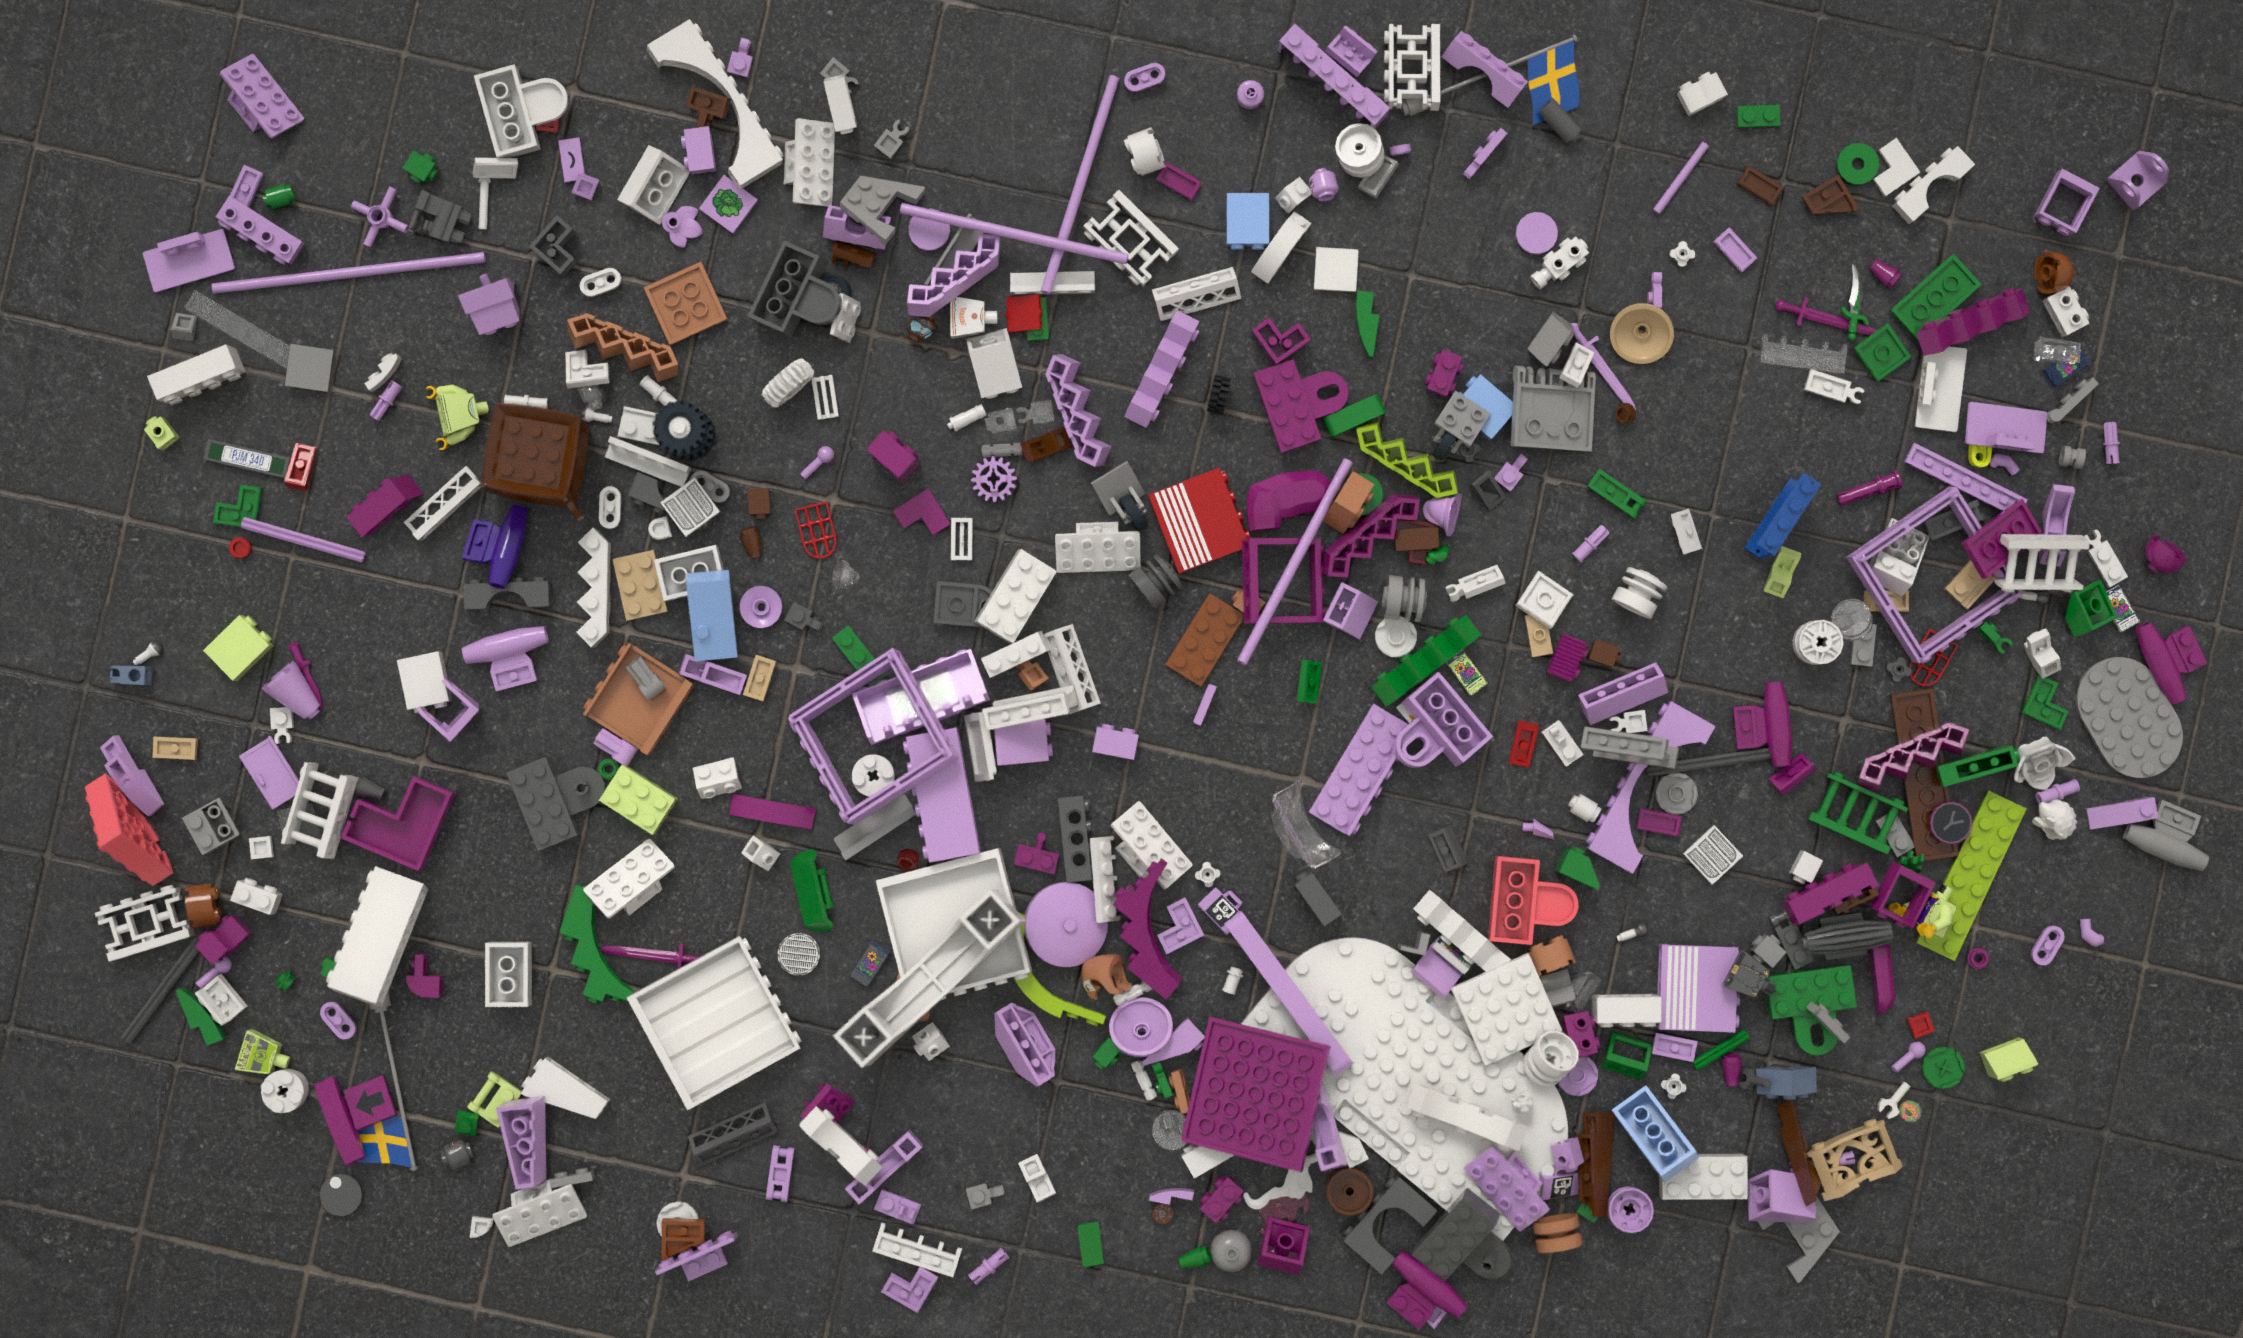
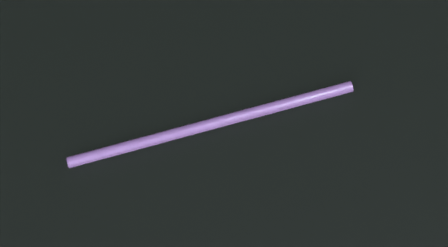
M485 252L219 282L212 283L213 294L485 263L486 257Z

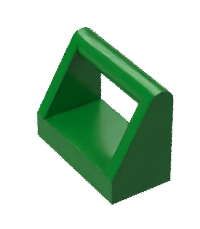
M1612 1031L1601 1068L1642 1080L1648 1070L1653 1043ZM1618 1041L1645 1050L1642 1062L1612 1053L1614 1042Z

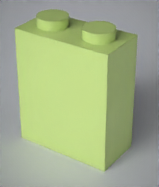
M239 615L203 650L232 681H238L274 646L270 642L272 640L265 631L260 632L255 627L257 623L250 616Z

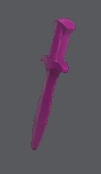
M292 642L288 649L292 652L297 666L320 704L318 709H322L319 690L309 671L308 664L312 663V661L304 660L299 649L300 643Z

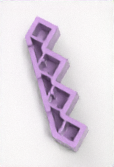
M979 234L977 252L956 251L954 269L933 267L931 286L909 284L908 315L930 317L999 266L1000 236Z
M1178 310L1176 311L1124 416L1125 418L1146 428L1150 421L1155 422L1160 412L1157 410V407L1163 395L1169 394L1173 386L1170 381L1177 367L1181 369L1186 359L1183 355L1190 341L1194 342L1199 333V330L1196 329L1199 324L1198 320Z
M1063 354L1053 355L1045 375L1052 386L1054 399L1065 422L1063 423L1074 445L1076 458L1094 467L1103 466L1111 446L1094 438L1101 418L1083 410L1091 390L1073 382L1080 362Z

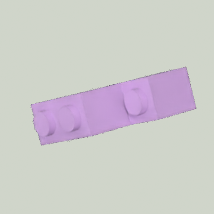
M2053 484L2042 511L2044 535H2066L2069 511L2075 494L2074 487ZM2040 549L2038 552L2039 564L2047 565L2049 550ZM2061 549L2058 552L2056 566H2061L2066 549Z

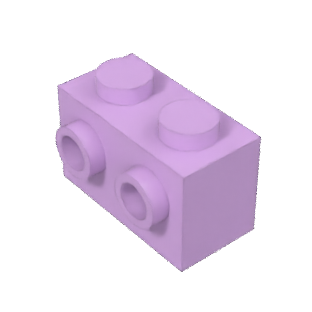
M710 127L685 129L684 136H681L683 149L686 148L687 157H684L685 169H689L692 175L717 171Z
M1102 724V727H1097L1092 752L1134 760L1139 735L1135 734L1133 729L1123 728L1121 732L1114 730L1112 725Z

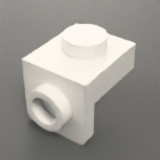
M1298 177L1286 186L1275 199L1287 213H1290L1297 205L1310 197L1312 193L1305 182Z

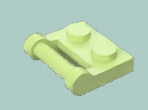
M491 1071L487 1076L489 1079L474 1101H470L467 1107L499 1128L500 1123L496 1108L509 1100L519 1099L522 1091ZM495 1083L499 1084L501 1087L487 1108H482L480 1105Z

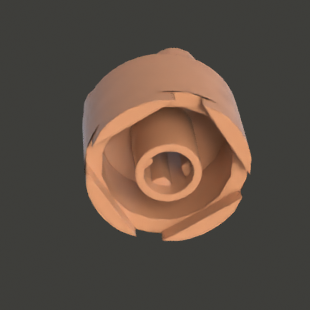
M1563 935L1548 941L1549 945L1544 946L1543 943L1529 948L1530 952L1528 954L1539 977L1542 975L1541 971L1543 975L1564 968L1569 965V962L1571 965L1576 963L1567 938L1564 939Z

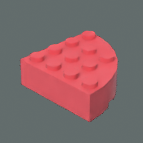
M105 773L85 786L86 800L90 805V816L94 821L95 826L93 829L97 834V845L100 850L110 854L116 862H121L128 871H133L142 881H146L152 886L173 874L166 852L161 851L157 844L160 840L142 811L131 800L128 801L115 781Z

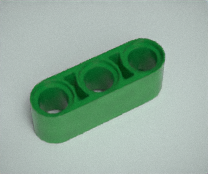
M1375 394L1322 418L1332 438L1386 414L1379 395Z

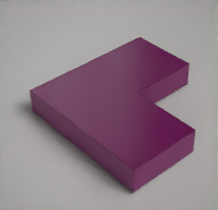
M929 489L893 510L904 529L921 518L932 535L951 525Z

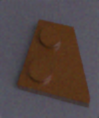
M1839 174L1801 197L1811 215L1855 212L1859 210L1858 205Z
M1876 888L1861 889V895L1847 900L1844 898L1842 899V904L1831 909L1835 914L1840 913L1844 915L1852 911V907L1863 905L1879 894Z

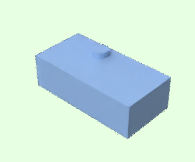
M729 570L686 574L695 661L736 658L737 642Z
M1644 1086L1612 1109L1616 1119L1664 1183L1699 1159L1696 1150L1647 1086Z

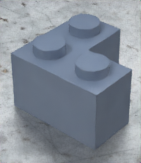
M1764 1067L1756 1069V1077L1771 1081L1769 1088L1757 1085V1094H1765L1766 1098L1773 1099L1778 1098V1095H1782L1783 1099L1792 1100L1796 1099V1097L1807 1098L1808 1094L1817 1093L1816 1067Z

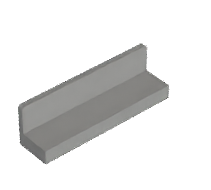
M969 213L967 215V218L975 219L972 217V214ZM960 227L935 268L954 269L956 251L973 252L978 244L979 234H984L985 232ZM932 273L926 280L925 286H931Z
M902 794L864 820L836 836L834 841L841 850L843 858L848 860L915 816L916 811L906 795Z
M1567 969L1539 977L1552 1007L1576 1000Z

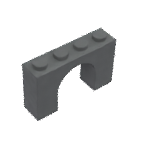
M1399 1175L1395 1178L1392 1176L1385 1183L1386 1189L1381 1194L1378 1192L1371 1201L1372 1205L1357 1215L1358 1221L1353 1226L1350 1224L1342 1233L1344 1235L1343 1241L1381 1275L1396 1258L1374 1238L1373 1222L1376 1216L1387 1208H1400L1409 1213L1424 1227L1437 1212V1209Z

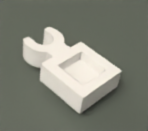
M287 707L270 708L271 729H277L274 737L275 743L280 744V737L282 735L286 736L287 743H291L292 735L288 732V728H294L293 711Z
M1645 710L1623 713L1624 719L1616 716L1609 718V721L1615 720L1618 723L1617 728L1610 729L1611 731L1619 732L1622 728H1625V733L1648 731Z

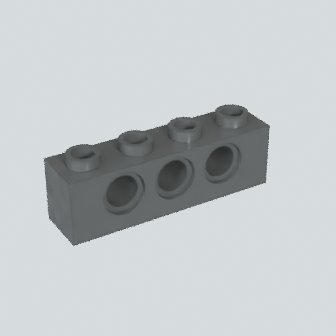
M1083 795L1058 798L1066 881L1092 880V863H1090L1089 855L1091 854V847L1087 833H1091L1090 820L1086 821L1085 812H1089L1088 799L1084 800ZM1073 811L1081 815V820L1077 824L1069 821V814ZM1078 832L1082 834L1083 842L1076 845L1072 843L1071 836L1073 833ZM1079 853L1083 854L1086 859L1085 863L1081 866L1073 862V857Z

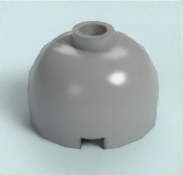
M1223 1230L1211 1242V1258L1215 1265L1223 1271H1240L1251 1260V1242L1239 1230Z

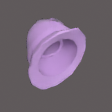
M1462 494L1440 498L1433 497L1427 500L1423 506L1424 517L1429 522L1444 529L1446 536H1451L1454 532Z

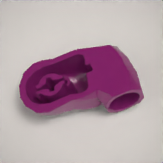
M1312 469L1281 473L1252 484L1248 488L1246 497V518L1249 531L1279 529L1281 521L1284 519L1294 518L1299 515H1314L1331 481L1323 472Z

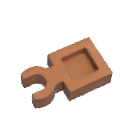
M1030 660L1015 666L1021 669L1018 675L1030 691L1049 679L1037 662L1031 664Z

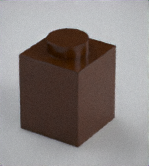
M747 489L749 515L754 516V519H767V515H772L770 489Z
M1594 639L1587 660L1612 668L1614 664L1618 665L1621 657L1620 647Z

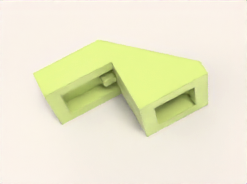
M1781 546L1772 564L1763 590L1764 592L1784 598L1791 585L1792 574L1801 558L1800 552Z

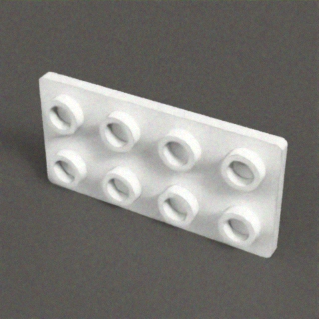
M796 119L795 140L785 142L784 184L793 185V203L823 207L832 205L834 123Z
M1949 346L1943 352L1923 355L1915 427L1956 432L1958 430L1967 355L1966 348Z
M1118 522L1076 523V533L1055 535L1057 573L1136 570L1138 567L1141 568L1140 532H1118Z
M1140 801L1135 803L1111 824V827L1123 840L1115 849L1139 877L1145 878L1148 875L1146 870L1153 861L1158 863L1162 858L1168 864L1160 874L1157 882L1163 889H1166L1192 867L1189 859Z
M647 839L587 885L583 891L608 919L623 908L628 915H631L663 890L659 880L672 871L675 866L651 839Z
M550 1179L535 1187L524 1188L511 1193L512 1207L493 1214V1219L508 1247L586 1218L587 1213L573 1186L569 1184L554 1190V1188L550 1187Z

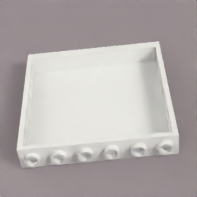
M1001 848L876 880L900 978L917 964L952 929L959 918L990 889H997L1016 909ZM1021 926L949 993L954 992V996L967 993L966 989L974 987L975 991L987 988V983L995 982L996 986L1007 983V978L1015 976L1016 980L1028 977L1027 973L1032 972Z

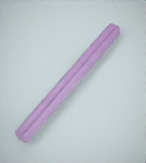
M246 517L243 518L241 528L358 562H363L365 559L364 551Z

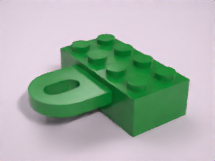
M1840 964L1768 975L1766 979L1776 984V988L1771 996L1765 993L1768 1018L1792 1017L1795 1040L1803 1051L1812 1055H1823L1831 1051L1838 1039L1810 1013L1806 1006L1811 1001L1818 1006L1822 1004L1830 1012L1828 1015L1832 1019L1836 1018L1835 1010L1857 1007L1851 965ZM1816 1023L1821 1026L1823 1042L1819 1046L1813 1045L1810 1032L1811 1026Z

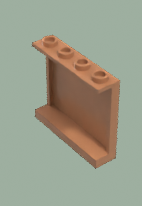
M628 643L627 646L623 645L619 650L617 662H612L608 667L606 679L604 681L601 680L594 691L597 693L594 698H589L585 703L583 715L590 717L640 749L644 754L650 755L695 684L635 645ZM640 656L654 674L656 673L666 686L664 691L650 701L638 687L639 684L626 668L627 665Z

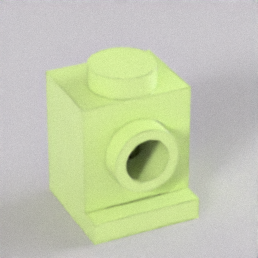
M154 416L146 422L147 427L144 430L160 450L164 451L180 438L164 417L160 416L157 418V416ZM160 427L162 430L161 434L157 435L155 430Z

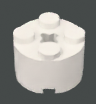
M1152 127L1131 134L1124 140L1127 151L1134 157L1131 159L1134 171L1142 176L1166 167L1158 140L1154 139Z
M867 755L855 764L852 771V781L860 793L870 797L895 781V770L886 758L879 755ZM875 770H877V771H878L877 776H879V779H878V780H875V779H874V780L871 782V781H870V778H871V777L869 776V773H870V772H873V773H874Z
M288 1068L270 1074L261 1085L263 1102L275 1113H287L299 1108L305 1103L309 1092V1084L306 1077L301 1072ZM287 1087L289 1091L283 1094L282 1090Z

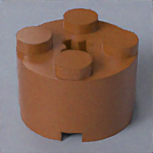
M207 883L185 887V891H189V896L185 897L188 921L193 920V924L190 925L191 929L218 925V921L223 919L222 909L217 907L216 900L220 898L218 886Z

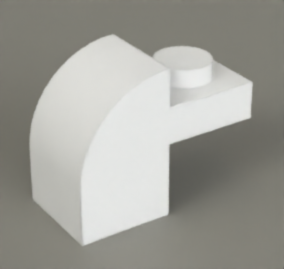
M2046 628L2034 632L2027 637V642L2024 643L2026 653L2042 679L2061 670L2060 657L2051 646L2050 634Z

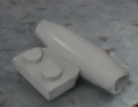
M2160 800L2157 806L2158 818L2153 819L2154 828L2133 823L2127 825L2123 838L2144 852L2178 866L2203 871L2206 868L2209 856L2187 842L2195 835L2201 818L2200 815L2167 801Z

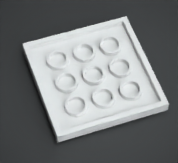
M1528 953L1451 988L1485 1066L1535 1044L1540 1036L1548 1031H1562Z

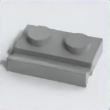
M1811 1001L1806 1006L1810 1013L1834 1037L1843 1043L1850 1038L1842 1029L1844 1026L1836 1018L1832 1019L1828 1015L1830 1012L1822 1004L1818 1006Z

